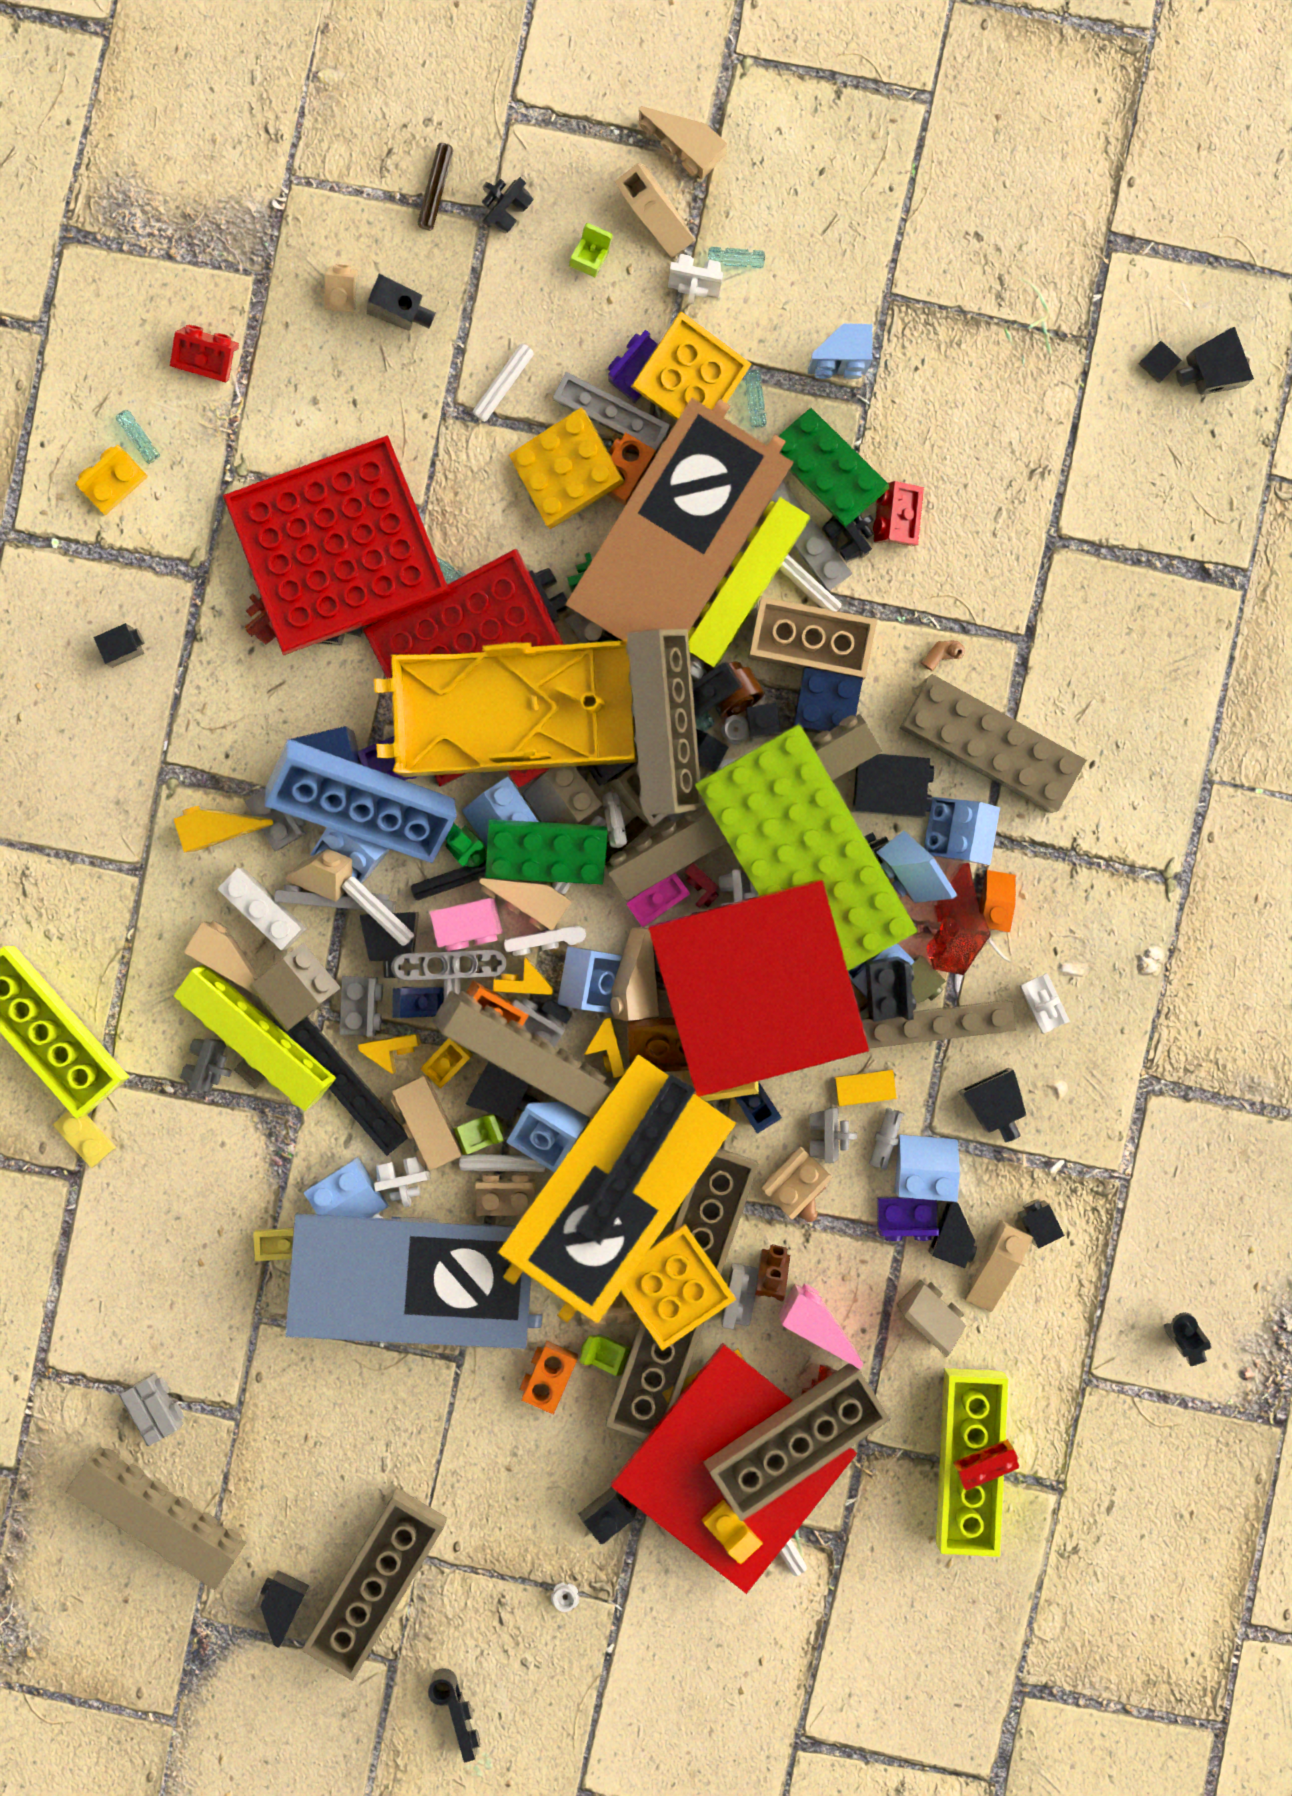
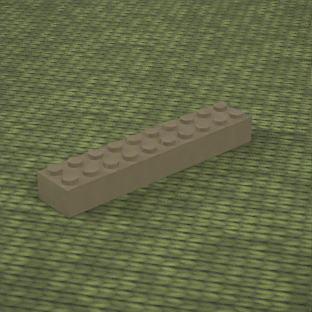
M721 1148L718 1149L680 1204L670 1232L671 1234L686 1224L720 1275L759 1166L756 1160ZM640 1319L606 1417V1427L643 1440L646 1439L679 1397L704 1322L662 1350ZM673 1386L667 1403L662 1392Z

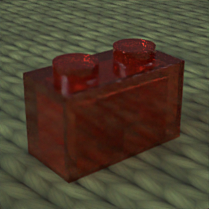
M952 908L926 948L933 970L959 975L966 973L991 936L984 914Z

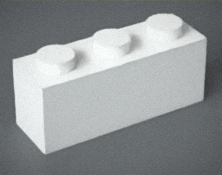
M237 868L218 887V890L280 950H287L307 930L280 902H274L275 897L245 868Z

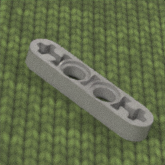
M497 950L405 953L393 959L391 970L394 976L401 980L490 977L500 975L505 970L506 958ZM479 954L478 961L490 960L491 955H493V959L498 960L499 963L491 971L489 966H478L476 955ZM461 956L468 957L471 962L470 969L465 973L459 972L456 968V961ZM418 957H422L421 963H419ZM433 957L439 958L442 962V969L437 974H432L427 969V963ZM407 958V963L420 964L422 975H418L420 969H410L407 971V975L404 976V971L399 970L398 966L403 964L404 959Z

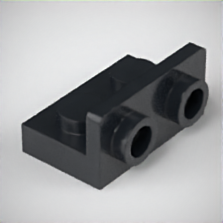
M899 956L865 962L869 1019L873 1022L903 1017L907 1021L913 1020L916 1000L912 993L914 971L910 963Z

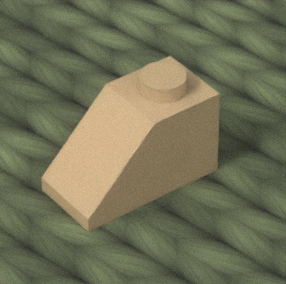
M327 848L302 861L286 876V881L336 902L346 892L343 890L342 885L348 878L352 877V858Z

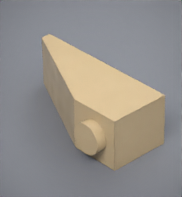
M212 920L211 923L201 922L184 953L256 994L250 985L259 976L234 937L226 933L228 928L215 920Z
M631 928L611 989L612 999L610 1006L614 1019L631 1021L659 1016L653 942L649 928Z
M999 1220L965 1300L992 1312L1020 1267L1033 1237L1028 1232Z

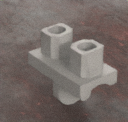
M829 1107L824 1111L810 1114V1129L824 1130L825 1140L810 1141V1157L825 1159V1163H834V1161L839 1160V1140L840 1150H849V1140L857 1139V1132L849 1131V1121L847 1120L840 1121L839 1131L838 1107Z

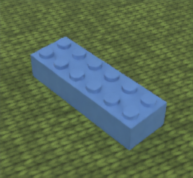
M287 739L265 787L266 807L433 863L456 819L455 798Z

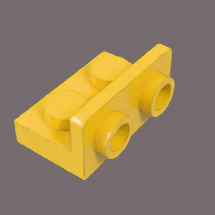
M119 445L106 449L100 456L101 460L93 467L84 469L78 476L79 480L75 483L105 516L149 477Z

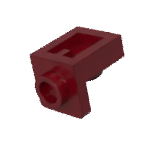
M692 863L685 871L689 875L686 881L697 891L701 888L706 890L695 905L700 908L704 904L708 908L719 896L716 892L719 886Z

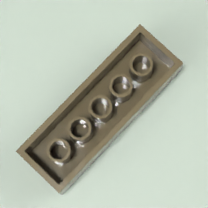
M659 629L627 633L626 651L630 659L631 670L629 673V683L633 693L631 710L635 717L636 732L634 734V742L638 751L637 774L640 777L641 785L639 801L643 808V815L673 814L702 809V797L695 786V783L700 781L688 631L687 629Z
M931 674L926 679L899 728L1050 813L1059 811L1087 761L934 674Z
M450 990L432 1020L443 1035L589 1118H594L611 1091V1088L604 1082L606 1077L599 1073L597 1068L587 1062H584L582 1065L581 1062L575 1059L574 1055L562 1048L557 1052V1049L547 1039L538 1034L532 1037V1034L526 1031L524 1026L512 1019L508 1024L507 1020L501 1016V1013L486 1005L482 1009V1005L464 991H461L458 995Z
M848 1363L709 1457L703 1463L742 1522L891 1419L861 1371L856 1366Z
M100 1447L85 1461L65 1493L216 1591L246 1544L242 1540V1536L233 1529H225L219 1525L217 1519L211 1514L201 1513L193 1508L192 1502L182 1496L177 1497L169 1492V1488L164 1483L157 1480L152 1481L146 1477L144 1471L138 1466L128 1465L120 1460V1456L112 1449Z
M396 1488L308 1636L302 1651L353 1681L441 1534L447 1517Z

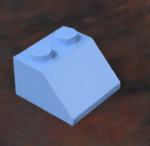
M508 776L483 792L461 810L486 848L489 819L539 822Z
M905 830L877 851V854L883 861L880 866L890 879L894 878L895 881L892 883V886L901 897L907 895L914 903L953 899L957 896L935 859Z
M567 946L557 1004L581 1010L613 1013L610 1006L612 999L611 989L623 955Z
M561 1101L531 1103L526 1106L506 1142L555 1172L570 1152L590 1118Z
M899 1134L894 1193L898 1197L957 1202L960 1177L958 1140Z
M359 1157L303 1192L317 1215L371 1218L389 1207L381 1192H375V1182Z

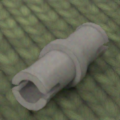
M886 1108L885 1110L886 1113L880 1131L876 1132L874 1137L877 1141L869 1160L870 1165L877 1168L881 1166V1169H887L888 1167L887 1164L893 1146L897 1145L899 1140L896 1136L902 1117H904L903 1112L895 1109L892 1111L891 1108Z

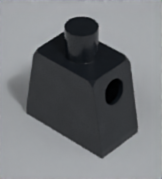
M378 274L368 299L366 314L410 331L413 322L430 329L436 312L421 306L423 296L420 293L384 275ZM400 306H406L409 310H402Z
M1235 327L1226 330L1192 350L1186 356L1188 366L1176 371L1179 385L1184 387L1195 383L1200 395L1242 388L1254 379Z
M419 912L393 913L414 934L413 939L405 946L401 945L370 914L360 915L369 961H383L384 978H397L391 970L392 961L396 956L405 953H415Z
M489 1061L465 1104L511 1120L516 1109L524 1112L528 1104L540 1103L541 1101L526 1094L530 1083Z
M1006 1068L959 1090L960 1095L984 1130L993 1132L999 1129L1005 1143L1021 1136L1015 1121L1025 1117L1026 1111L1013 1069Z
M610 1487L579 1512L578 1515L584 1525L602 1545L632 1522L638 1508L614 1488Z

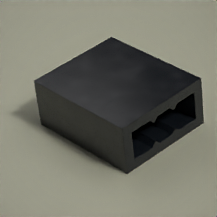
M877 754L858 765L855 772L852 812L915 818L926 817V812H930L932 806V795L927 794L928 783H933L934 765H930V758Z

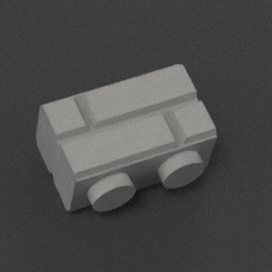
M156 1373L133 1384L119 1394L147 1447L177 1431L184 1424L181 1420L184 1418L180 1406L177 1403L172 1404L167 1395L169 1387L162 1377L158 1378Z

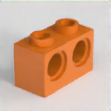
M625 432L622 439L616 438L609 450L616 468L624 479V483L606 494L626 506L656 457L655 449ZM627 450H635L639 457L633 462H628L623 458V454Z
M547 1340L543 1348L538 1346L531 1360V1363L535 1364L531 1375L525 1374L519 1390L523 1391L521 1401L554 1415L576 1365L578 1354ZM548 1357H557L561 1361V1365L556 1369L549 1368L545 1363ZM542 1383L547 1385L550 1391L546 1395H538L533 1387Z

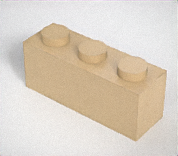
M423 1075L392 1091L394 1097H391V1102L398 1114L402 1112L407 1122L403 1124L404 1130L410 1140L415 1139L419 1150H416V1155L423 1167L427 1165L429 1171L463 1155L454 1130L427 1075Z

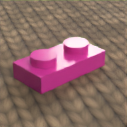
M675 872L634 897L626 905L641 926L644 927L690 895V892Z

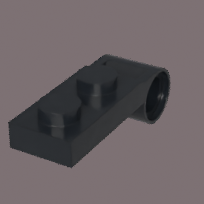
M439 1669L431 1678L428 1696L436 1705H448L463 1762L473 1761L476 1759L477 1748L481 1747L478 1730H473L470 1719H473L471 1704L469 1701L464 1700L455 1673L450 1669ZM446 1683L450 1689L440 1691L436 1684Z

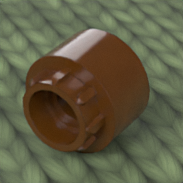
M738 661L728 664L743 687L715 706L721 719H727L732 715L744 712L747 707L754 706L765 695L751 668L743 667Z

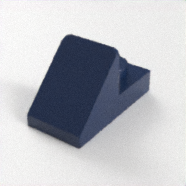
M444 987L393 988L392 1018L435 1017L444 1002Z
M759 1081V1094L734 1097L757 1134L782 1119Z

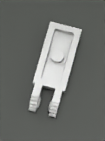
M568 926L553 929V931L548 930L508 938L504 941L506 952L512 951L513 956L531 953L530 947L541 945L542 950L559 947L558 942L565 941L570 945L583 942L586 932L583 926Z

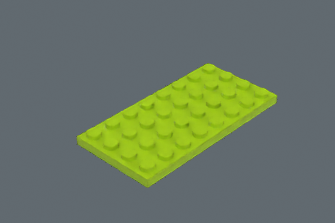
M800 724L695 783L697 790L759 896L823 879L848 971L918 932Z

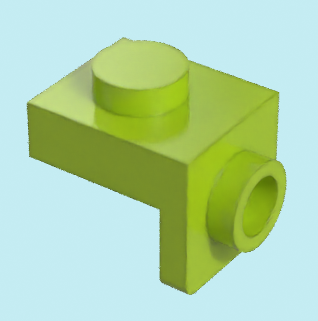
M586 223L581 240L570 258L569 266L592 277H596L609 253L612 233Z
M494 1114L483 1115L453 1128L463 1155H468L489 1145L504 1141L502 1124L498 1118H495Z
M602 1334L589 1335L581 1347L582 1356L580 1363L583 1365H594L615 1376H621L631 1348Z

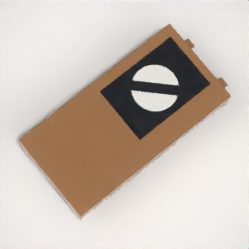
M691 398L565 605L623 641L628 639L627 633L659 629H687L689 632L794 463L779 453L786 441L774 434L767 446L724 418L730 408L729 404L719 399L713 410H711L694 398Z

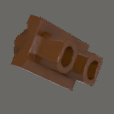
M772 1244L769 1250L762 1248L755 1288L756 1296L774 1297L778 1301L784 1302L790 1255L787 1254L788 1249L786 1247Z

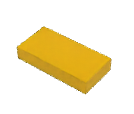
M893 1069L834 1077L839 1107L897 1099Z

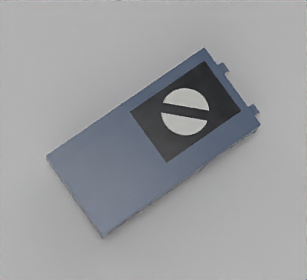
M296 1212L285 1337L526 1349L527 1329L541 1328L543 1314H529L530 1276L523 1272L514 1285L503 1278L512 1263L498 1252L517 1226L439 1223V1219L391 1217V1219L299 1214Z

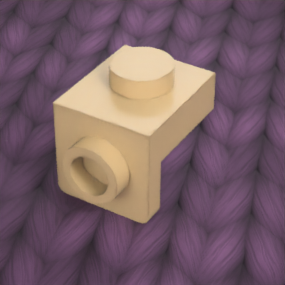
M334 264L333 267L327 270L325 273V310L355 311L358 270L351 269V266L347 264Z

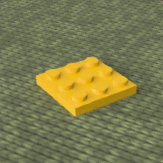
M679 312L631 387L678 420L691 398H694L711 410H713L719 399L727 403L750 368L751 363L686 314Z
M582 407L508 454L549 529L559 525L624 483L595 427Z
M686 1224L652 1246L621 1289L662 1350L736 1300V1297Z

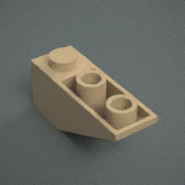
M644 106L639 108L640 127L648 135L652 136L654 134L661 141V146L671 156L675 154L683 161V167L691 175L697 174L703 180L726 155L727 143L706 123Z
M637 163L615 181V184L629 205L671 258L677 256L696 241L647 166Z
M481 876L478 878V882L482 884L481 891L493 899L499 895L507 901L504 906L518 915L521 911L531 916L528 922L542 931L546 927L553 931L572 902L546 883L494 879Z

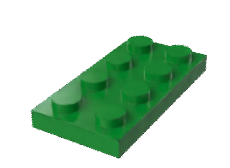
M811 407L779 435L780 438L786 441L779 453L794 462L789 472L844 527L889 489L888 482Z
M489 819L485 878L603 885L608 828L607 826Z

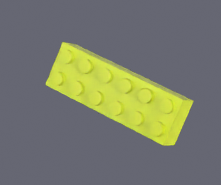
M15 946L2 947L0 949V1033L76 1119L84 1117L122 1085L129 1076Z
M944 1368L936 1545L941 1554L1000 1557L1004 1475L972 1489L965 1490L953 1462L1006 1440L1009 1379L1003 1371Z

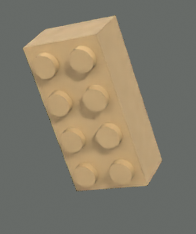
M761 596L748 659L802 670L806 667L860 677L864 680L867 675L877 619Z

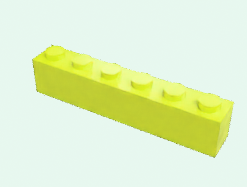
M779 497L776 503L774 501L769 503L763 513L766 520L760 528L754 527L747 539V542L750 543L745 553L740 551L731 564V567L735 569L730 577L724 576L715 589V592L719 593L713 604L709 601L706 603L699 615L703 618L697 628L692 626L688 632L689 652L714 668L718 666L810 520V515Z
M202 964L191 970L173 995L180 1001L183 1008L197 1016L207 1029L214 1031L224 1040V1043L229 1048L238 1052L249 1066L257 1069L268 1079V1082L273 1087L280 1089L290 1098V1101L303 1111H307L315 1105L336 1079L334 1075L208 966Z

